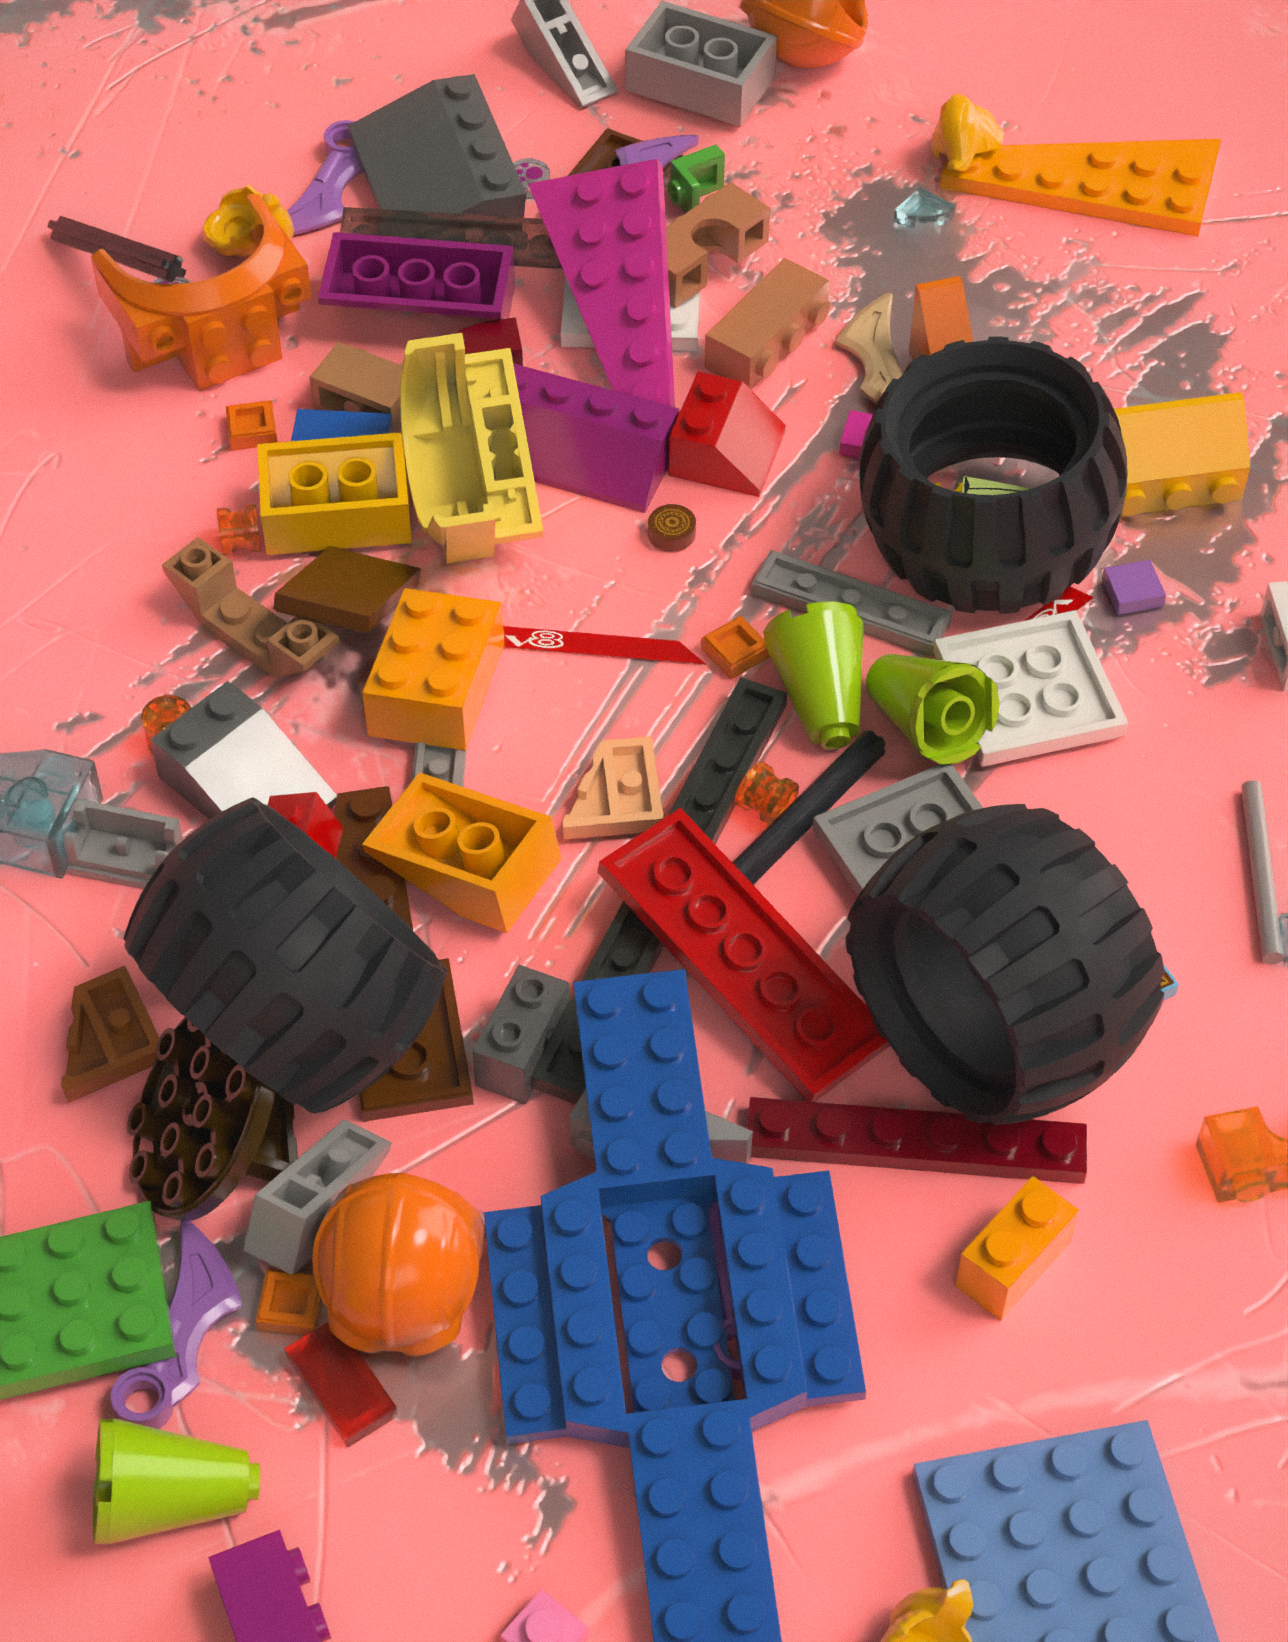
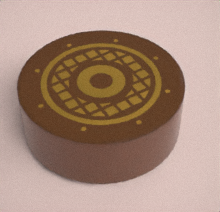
M667 504L660 506L649 516V539L653 545L665 551L683 550L695 540L696 517L691 510L682 505Z

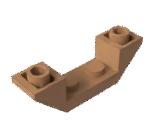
M196 537L162 564L163 572L203 628L272 678L305 672L340 643L339 636L320 622L295 616L287 623L240 590L236 585L232 560L199 537Z

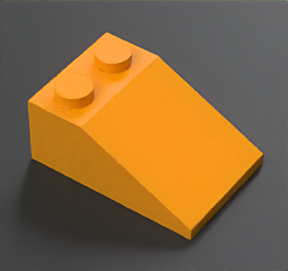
M420 772L362 844L364 852L461 917L508 933L562 859L551 816Z

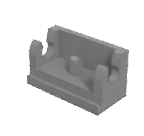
M78 799L73 809L76 834L66 832L64 837V846L69 862L67 869L70 875L144 889L165 857L175 846L183 841L179 819Z

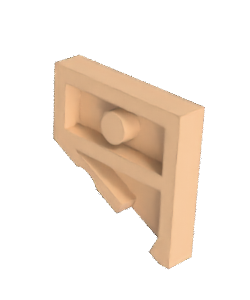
M652 736L600 741L592 758V768L584 775L577 789L578 798L570 814H566L562 821L564 840L642 833L664 819Z

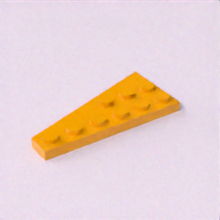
M1222 138L1001 145L996 154H992L991 151L975 154L971 165L963 172H954L946 169L949 162L947 157L941 175L940 188L1199 236Z

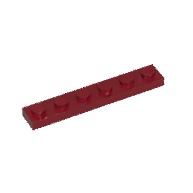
M750 1097L747 1129L753 1131L751 1157L1028 1180L1034 1176L1040 1181L1084 1184L1087 1175L1086 1123L1030 1119L1002 1125H994L993 1122L978 1124L965 1119L964 1114L759 1097Z

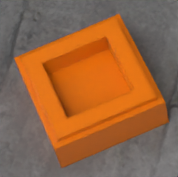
M272 400L225 406L231 451L257 448V444L278 442Z
M741 615L701 637V649L730 679L770 658L764 638Z
M267 1269L255 1321L257 1331L315 1337L323 1301L317 1290L314 1274L296 1272L294 1275H291L285 1271Z

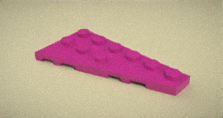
M658 159L528 183L612 390L675 407L663 166Z

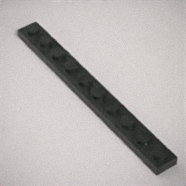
M740 677L668 815L681 807L716 845L787 706V692ZM624 901L581 981L651 973L664 945ZM574 994L531 1075V1088L576 1105L586 1089Z

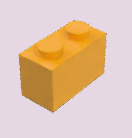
M1032 1176L961 1253L955 1286L1002 1321L1069 1246L1073 1237L1079 1209Z

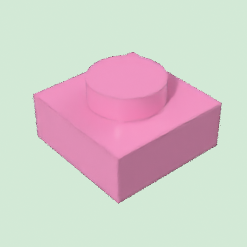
M541 1589L500 1635L501 1642H585L590 1636L588 1626Z

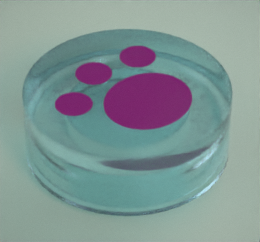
M524 158L513 162L525 189L526 199H534L528 183L551 179L549 166L545 162L534 158Z

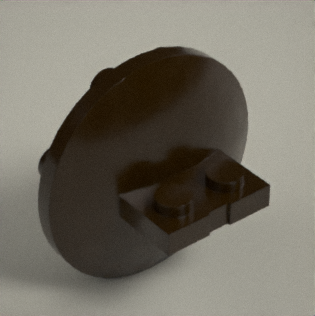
M186 1017L181 1020L175 1029L167 1028L163 1031L156 1047L157 1058L147 1078L141 1100L133 1107L127 1121L128 1133L134 1136L133 1159L129 1168V1179L132 1183L138 1185L143 1200L145 1202L151 1201V1206L155 1213L174 1220L192 1221L216 1209L232 1193L245 1174L270 1182L298 1159L297 1138L294 1137L293 1120L295 1119L294 1104L282 1098L276 1091L245 1071L241 1065L209 1041ZM141 1138L152 1141L153 1153L145 1150L139 1151Z

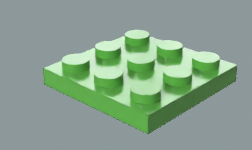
M151 1201L0 1237V1400L177 1357L158 1231Z

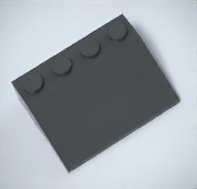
M475 74L432 80L348 125V134L388 236L469 242L523 233L526 192Z

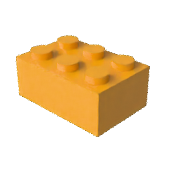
M404 588L362 692L368 736L412 743L421 742L426 743V745L466 751L504 648L502 603L499 601Z

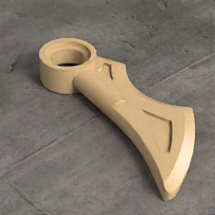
M886 293L864 307L849 321L836 340L837 346L852 352L862 362L865 369V378L860 387V392L876 405L893 378L898 380L903 375L890 337V314L893 293Z

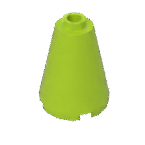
M836 601L815 602L806 604L807 613L793 618L791 617L790 610L780 613L768 622L763 634L766 649L809 740L814 744L821 745L823 749L835 750L849 745L851 739L859 733L864 623L861 615L858 617L856 608L851 604Z
M886 654L878 658L871 665L867 673L866 689L869 696L920 754L942 765L960 763L975 755L982 747L977 744L986 730L992 732L997 723L1000 707L997 685L992 678L986 676L980 668L972 664Z
M116 1418L99 1419L95 1461H97L96 1481H94L93 1488L94 1544L108 1545L246 1513L248 1500L259 1499L260 1463H249L248 1450Z

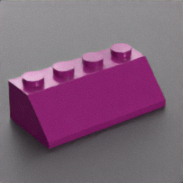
M333 232L318 294V305L494 319L509 318L516 285L513 246Z
M513 363L534 481L646 513L669 467V436L679 415V408Z

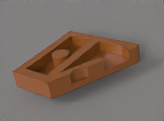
M126 966L75 986L71 1006L74 1018L72 1025L68 1028L66 1043L69 1053L66 1076H62L61 1087L68 1103L152 1067L157 1058L156 1047L159 1040L156 1029Z

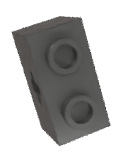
M518 964L472 1051L475 1086L523 1104L527 1103L534 1090L531 1088V1075L570 1003L568 981Z

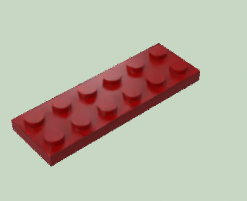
M681 807L599 861L597 873L806 1101H817L890 1047L885 1037H881L872 1022V1015L867 1005Z

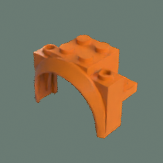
M247 195V200L253 207L256 228L250 231V238L257 246V249L243 263L221 275L191 283H154L141 280L125 272L103 248L91 256L98 295L121 329L126 359L134 373L177 357L197 389L201 391L283 359L277 318L300 310L299 303L312 298L308 264L275 220L260 195Z

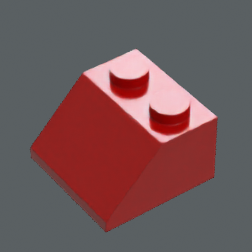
M697 371L669 436V476L760 497L786 432V424L743 381Z

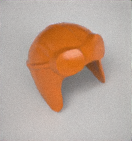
M740 0L738 8L748 16L751 28L777 35L776 59L799 68L825 66L845 57L854 49L860 48L868 28V13L865 0Z
M407 1173L381 1174L360 1180L354 1184L351 1183L337 1195L330 1209L325 1214L317 1231L313 1246V1273L317 1290L324 1305L327 1306L329 1330L346 1345L367 1353H377L386 1350L399 1351L408 1356H421L432 1353L454 1341L461 1331L462 1317L472 1300L477 1285L479 1264L486 1240L485 1224L479 1211L457 1191H452L437 1182Z

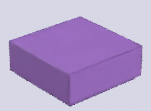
M1151 560L1104 568L1102 581L1117 615L1164 607L1167 595Z

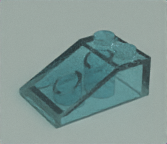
M48 749L0 753V864L60 879L64 878L69 866L64 846V837L66 832L76 834L73 809L77 800L102 803L104 799L93 760Z

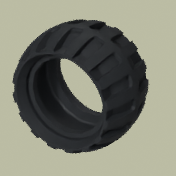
M1000 336L988 337V340L965 343L964 340L946 344L943 350L929 356L923 354L908 364L903 375L898 380L893 378L878 400L865 432L859 471L861 501L865 518L879 551L891 569L901 580L907 579L913 589L925 599L931 602L939 600L953 605L957 611L975 614L976 610L999 611V614L1016 613L1022 607L1039 602L1042 605L1060 598L1065 589L1073 583L1079 585L1097 565L1103 552L1114 537L1124 507L1128 479L1126 448L1118 417L1104 389L1098 381L1093 382L1085 366L1072 356L1065 358L1054 352L1049 345L1032 341L1030 344L1010 341L1008 337ZM995 457L1014 458L1037 463L1050 468L1060 475L1041 486L1021 492L1000 495L962 493L940 487L927 479L931 474L956 463Z
M255 797L235 804L215 815L175 846L147 882L130 916L123 938L127 953L133 957L145 977L209 1041L221 1051H224L258 1081L263 1082L276 1091L282 1098L294 1105L297 1104L313 1114L325 1112L360 1094L377 1082L405 1055L430 1018L447 975L446 967L439 961L430 947L370 888L363 884L342 863L295 824H292L275 809L263 804Z
M1006 804L975 809L957 815L921 832L898 849L872 876L860 892L847 917L851 924L845 940L846 950L851 956L854 969L852 976L858 993L863 996L872 1015L871 1020L879 1034L888 1041L898 1055V1061L912 1077H916L931 1091L932 1097L945 1107L951 1106L963 1113L965 1119L978 1124L993 1122L994 1125H1002L1038 1118L1058 1111L1082 1099L1104 1084L1134 1054L1157 1017L1165 994L1160 990L1161 978L1165 971L1162 954L1157 952L1151 933L1153 926L1145 909L1140 908L1127 886L1128 880L1116 864L1112 865L1095 847V841L1080 828L1074 829L1060 820L1059 814L1046 808L1027 809L1025 804Z

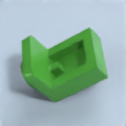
M717 144L671 161L670 181L667 183L668 194L672 203L677 207L680 206L685 213L700 204L701 196L724 187L725 153Z

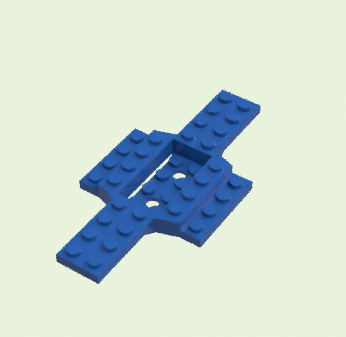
M685 969L573 982L596 1172L541 1195V1205L484 1212L507 1444L571 1437L630 1448L653 1642H782L752 1432L805 1407L866 1399V1386L830 1170L774 1177L773 1168L712 1158ZM715 1199L744 1399L735 1400L731 1368L724 1365L714 1351V1346L720 1342L723 1354L729 1359L725 1329L723 1330L722 1326L724 1317L709 1218V1210L715 1204ZM602 1218L611 1224L634 1413L626 1414ZM660 1242H670L676 1245L682 1254L679 1264L670 1270H659L653 1267L648 1260V1253L654 1245ZM674 1352H685L696 1361V1372L686 1381H672L665 1376L662 1370L665 1358Z

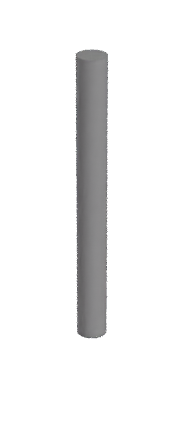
M1249 780L1242 784L1241 790L1262 961L1267 964H1277L1283 961L1284 953L1263 788L1261 782Z

